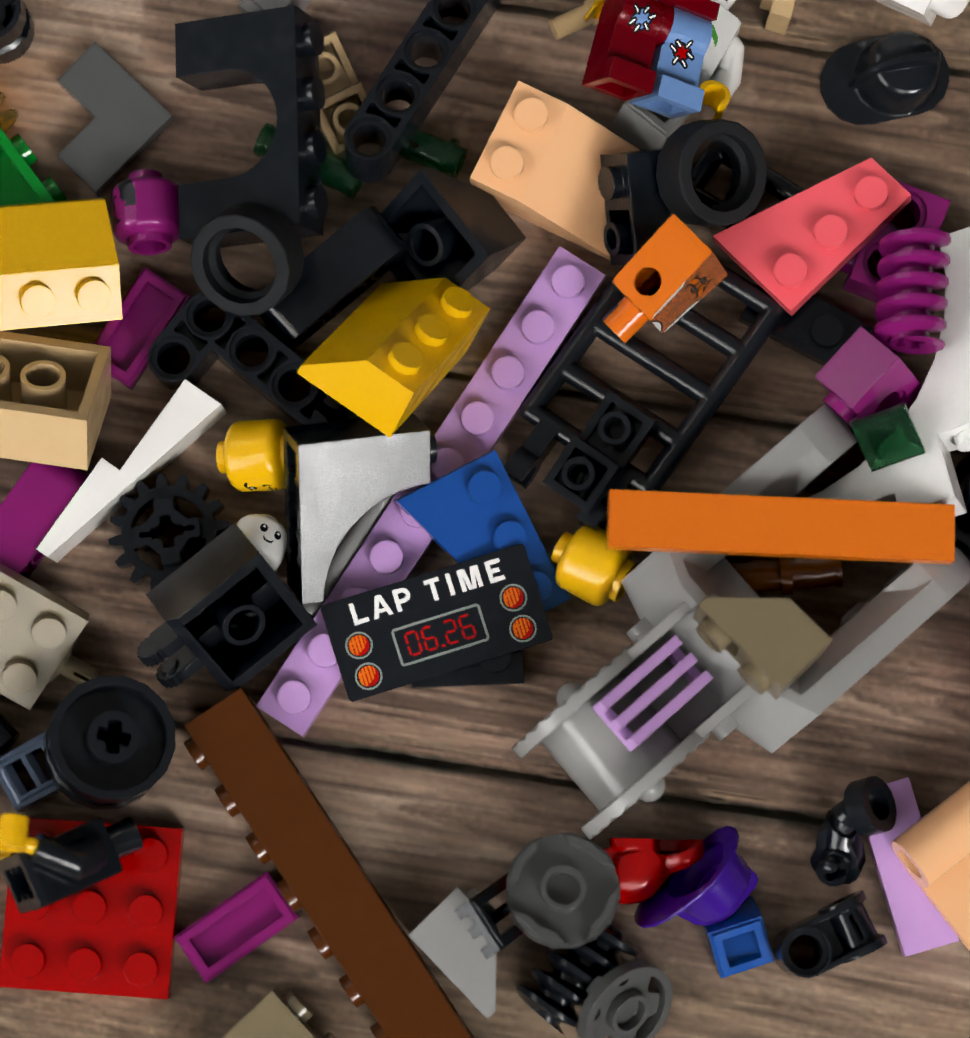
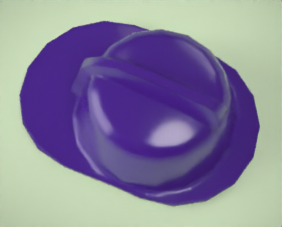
M725 826L707 836L703 840L705 854L700 861L671 874L653 897L639 903L634 914L636 925L642 928L654 927L672 919L676 915L696 925H713L726 920L735 913L758 883L757 875L737 851L739 841L737 829Z

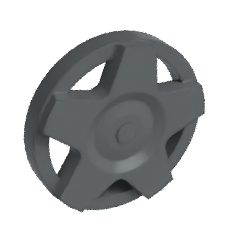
M635 958L633 961L621 964L603 977L598 975L586 989L588 996L580 1011L578 1027L576 1029L579 1038H654L663 1026L671 1008L673 992L669 978L656 965L641 958ZM652 976L656 980L658 989L648 988Z

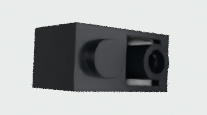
M662 148L600 155L601 170L598 175V186L605 200L607 224L604 228V244L610 254L611 265H626L672 215L660 197L656 179L658 155Z

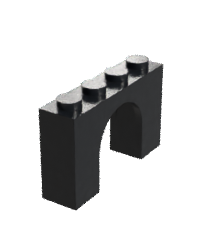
M292 5L175 24L176 77L200 91L247 84H265L274 99L277 113V124L273 141L264 157L253 168L231 178L178 185L179 239L193 244V240L205 223L234 204L249 202L274 208L291 222L300 238L322 236L323 218L327 215L328 199L322 186L321 163H324L326 160L327 148L320 126V109L325 104V89L319 77V55L322 54L324 49V37L318 20L297 6ZM237 228L232 229L223 236L220 248L264 243V241L252 232Z

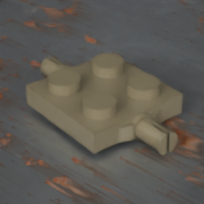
M1 563L0 694L30 710L45 686L56 679L59 674L79 685L98 676L99 668H95L72 655L73 644L88 623L89 613Z

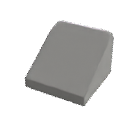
M630 99L621 107L611 124V128L617 135L639 150L662 148L666 139L691 114L671 119L630 103Z

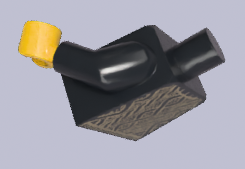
M4 813L0 817V867L20 914L44 908L122 872L123 868L120 858L143 848L140 832L130 817L105 827L104 822L99 817L54 837L39 833L35 838L27 837L29 824L27 816Z

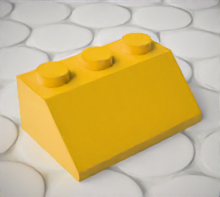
M104 198L0 206V331L123 320L119 262Z
M446 277L382 283L300 365L297 373L390 438L465 355L490 308Z

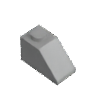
M457 886L408 936L488 1019L496 1011L497 953L486 959L480 949L488 943L482 935L473 940L468 932V929L475 925L469 915L461 920L455 912V909L477 895L479 891L473 887L466 894ZM489 902L483 905L487 914L495 910Z

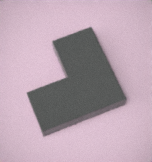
M96 42L57 80L60 86L94 117L57 156L98 197L175 121L173 115Z

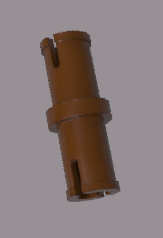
M788 557L745 560L728 559L731 566L754 592L780 590L781 596L793 595V589L828 586L843 587L842 560Z

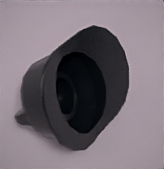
M896 32L873 37L839 48L826 61L820 76L821 95L827 108L840 120L855 125H873L916 116L932 110L944 98L949 85V66L942 51L931 40L918 34Z

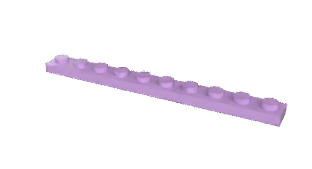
M561 246L558 247L436 432L437 460L435 463L430 464V482L494 449L519 411L523 401L534 388L605 280V274ZM423 485L411 487L395 494L323 605L406 580L410 577L433 542V539L394 500ZM321 608L314 617V621L318 625L300 638L256 705V707L302 737H305L342 680Z

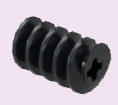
M611 924L596 940L578 948H566L568 952L565 955L549 949L545 955L553 970L547 972L534 967L530 971L538 988L534 990L523 985H519L516 988L521 999L563 1035L564 1033L559 1025L561 1022L576 1028L578 1027L579 1016L574 1006H583L588 996L586 989L598 975L603 977L605 969L611 971L623 964L618 953L623 952L637 957L640 953L639 948Z

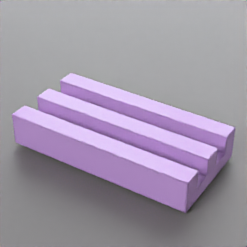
M676 635L592 707L630 752L638 747L713 679L707 670L701 673L694 664L698 660L691 652L686 656L679 647L683 643ZM668 658L674 667L618 716L611 706L662 661ZM683 676L689 682V685L633 734L626 725L678 678Z

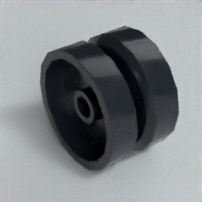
M98 676L77 685L59 703L43 738L44 764L53 784L71 801L94 810L119 809L141 799L167 772L176 749L175 723L165 701L147 684L126 676ZM103 736L113 738L117 744V749L114 753L106 752V742L98 739Z

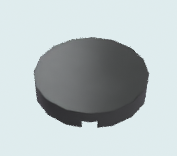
M557 833V835H549L544 838L542 836L530 841L515 856L506 878L507 908L515 925L532 941L552 949L578 948L596 940L613 920L620 901V884L615 871L616 868L610 855L593 840L575 833Z

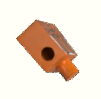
M673 213L614 277L612 283L625 297L602 321L624 343L648 320L661 333H664L728 274L713 251ZM660 286L655 294L649 296L654 288Z

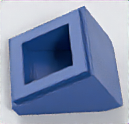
M748 896L736 912L726 920L713 925H703L721 979L774 961L762 915L752 896Z

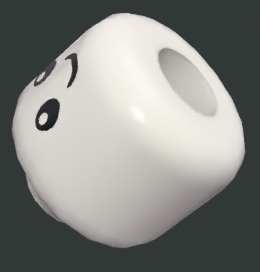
M249 514L241 518L237 523L238 528L271 568L276 571L287 549L286 529L273 516L268 514Z

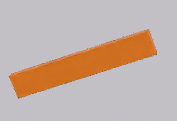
M610 489L608 491L606 550L950 565L955 562V505Z

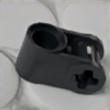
M860 890L842 897L819 909L818 913L786 927L778 933L773 943L772 952L779 968L789 975L811 978L838 965L859 959L886 945L888 941L885 935L877 933L863 904L867 899L864 891ZM805 935L813 942L815 954L808 965L799 968L791 961L789 948L795 938Z

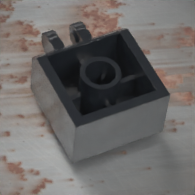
M233 523L146 594L165 622L140 643L141 645L137 648L138 652L136 653L137 657L147 667L158 666L160 662H163L160 664L155 675L158 681L166 688L178 687L179 684H183L185 679H189L205 666L225 691L235 690L242 687L318 624L238 526Z

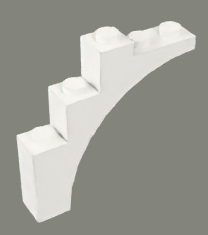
M970 226L950 233L951 243L940 248L941 252L948 254L950 257V264L944 267L945 275L949 279V285L945 288V298L948 300V306L944 310V320L947 324L945 330L941 331L939 340L945 343V346L942 350L936 352L935 359L916 400L892 434L860 466L823 491L807 498L954 504L955 517L967 513L950 452L955 450L961 452L970 451Z

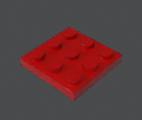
M28 817L27 837L35 838L39 833L54 837L88 821ZM104 823V824H105V827H107V826H109V825H111V824H113V823ZM136 825L142 838L143 848L120 858L123 868L122 872L38 910L20 914L8 886L0 962V987L168 1000L171 996L175 949L174 936H176L185 829Z

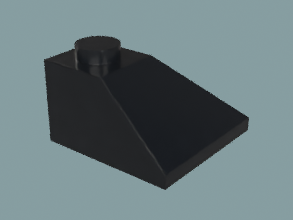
M428 166L420 169L381 213L410 248V251L402 261L390 270L399 282L446 277L457 286L468 291L495 271L526 239L525 235L493 195Z

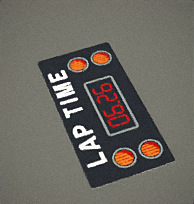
M523 544L344 598L321 607L348 699L352 702L552 640L550 626Z

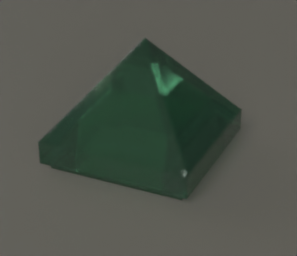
M905 402L851 421L852 430L871 472L926 453Z

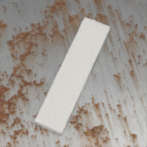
M185 379L122 468L119 470L101 458L36 549L56 563L60 561L122 506L119 501L122 495L131 498L138 492L136 487L138 481L141 480L144 484H147L227 413L222 404Z

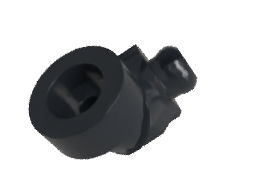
M870 776L849 783L844 792V799L826 813L825 822L822 823L818 831L816 849L810 858V863L818 879L828 886L850 884L857 880L866 861L864 844L860 835L869 837L890 831L895 825L897 811L893 794L888 785L877 776Z

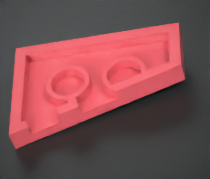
M871 157L713 235V240L792 317L911 202V194Z

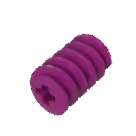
M910 228L889 233L881 238L878 251L883 258L879 260L877 265V273L881 280L878 281L875 291L878 299L881 301L874 308V315L879 323L873 329V336L887 348L898 352L920 355L935 353L944 348L945 343L942 340L929 337V333L944 331L947 324L944 319L932 316L931 312L943 310L948 306V300L945 297L932 294V291L944 289L949 285V279L946 275L933 272V269H941L950 264L948 254L934 251L935 248H942L951 243V236L948 232L932 228Z

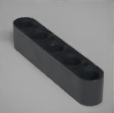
M429 0L347 125L344 133L346 167L354 178L365 183H373L385 179L392 172L502 0ZM449 15H457L464 18L465 21L459 24H450L445 22L443 18ZM422 57H429L435 59L438 63L431 67H422L417 65L415 61ZM393 100H402L410 104V106L404 110L395 111L389 109L386 104ZM365 143H374L383 148L380 152L370 155L363 154L357 150L359 146Z

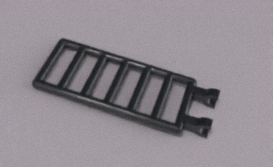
M715 140L710 142L691 169L694 191L701 202L707 206H716L722 200L706 191L704 187L721 164L731 169L729 156L722 145ZM766 165L765 191L784 201L805 190ZM737 223L730 224V225H727V226H722V227H724V228L727 229V228H729V227H731V226H733V225H735V224H737ZM721 263L728 275L717 287L759 314L741 339L692 308L675 323L728 357L711 382L707 383L634 335L624 343L602 321L625 297L612 283L614 277L625 266L622 265L523 401L520 407V414L526 421L534 425L535 428L523 445L512 454L504 465L509 478L524 489H527L538 473L542 462L555 444L559 442L566 447L573 435L579 437L581 434V430L546 408L566 381L599 404H601L609 390H611L659 422L650 437L662 444L664 448L647 472L644 473L630 463L611 489L660 491L784 317L786 311L763 289ZM660 287L654 288L649 296L655 294ZM596 337L696 401L678 428L578 364ZM608 493L590 514L580 509L576 518L580 520L579 525L581 527L585 524L594 530L597 527L602 529L606 527Z

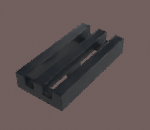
M508 873L455 909L461 920L469 915L475 925L468 929L473 940L482 935L488 943L480 949L486 959L501 951L523 934L515 924L501 934L495 924L510 914L506 902L490 914H487L483 907L484 904L506 889Z

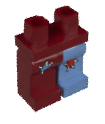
M605 0L582 86L623 101L631 99V104L671 119L701 112L705 90L698 88L703 58L712 38V21L717 20L720 4L711 0Z

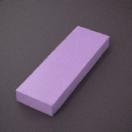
M909 777L886 783L893 794L896 804L897 816L894 827L890 831L866 837L900 951L904 957L959 941L956 933L905 869L891 845L894 839L921 819Z

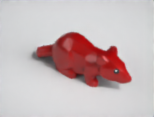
M610 838L609 848H602L610 855L616 868L615 871L620 884V901L618 904L623 905L638 904L650 899L661 889L671 874L692 866L700 861L705 854L703 839ZM660 851H666V852H677V853H676V854H660L659 852H660Z

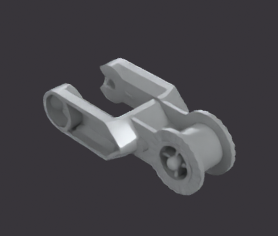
M824 404L720 494L796 497L839 460L858 440L851 432L848 424L833 409ZM955 547V562L950 565L909 563L868 601L857 603L841 617L840 625L828 635L832 641L825 653L775 700L767 691L763 694L754 691L739 675L737 669L741 665L725 649L718 653L710 648L696 631V627L699 624L693 617L698 604L706 597L760 598L725 559L728 555L652 552L621 581L640 619L626 633L635 645L631 643L584 684L569 681L561 685L556 695L558 707L540 721L511 749L521 760L540 743L545 747L599 810L580 828L590 840L605 827H608L639 799L645 802L658 800L665 791L664 777L682 763L699 745L705 742L711 735L710 732L721 741L736 729L772 754L825 711L970 581V561ZM676 635L683 643L679 647L686 656L691 652L698 660L694 664L701 673L707 670L713 679L638 747L630 752L592 707ZM666 658L611 706L612 710L619 716L669 672L674 665ZM683 676L678 678L626 726L634 734L689 685V682Z

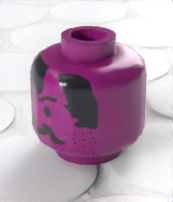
M141 169L130 173L129 179L115 186L111 193L112 227L115 238L128 246L130 252L138 255H157L169 251L172 243L179 240L178 185L170 179L162 178V174L157 170Z

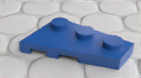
M491 450L431 481L430 484H425L394 500L457 563L523 544L545 612L570 599L567 591L560 588L556 583V570L496 450Z

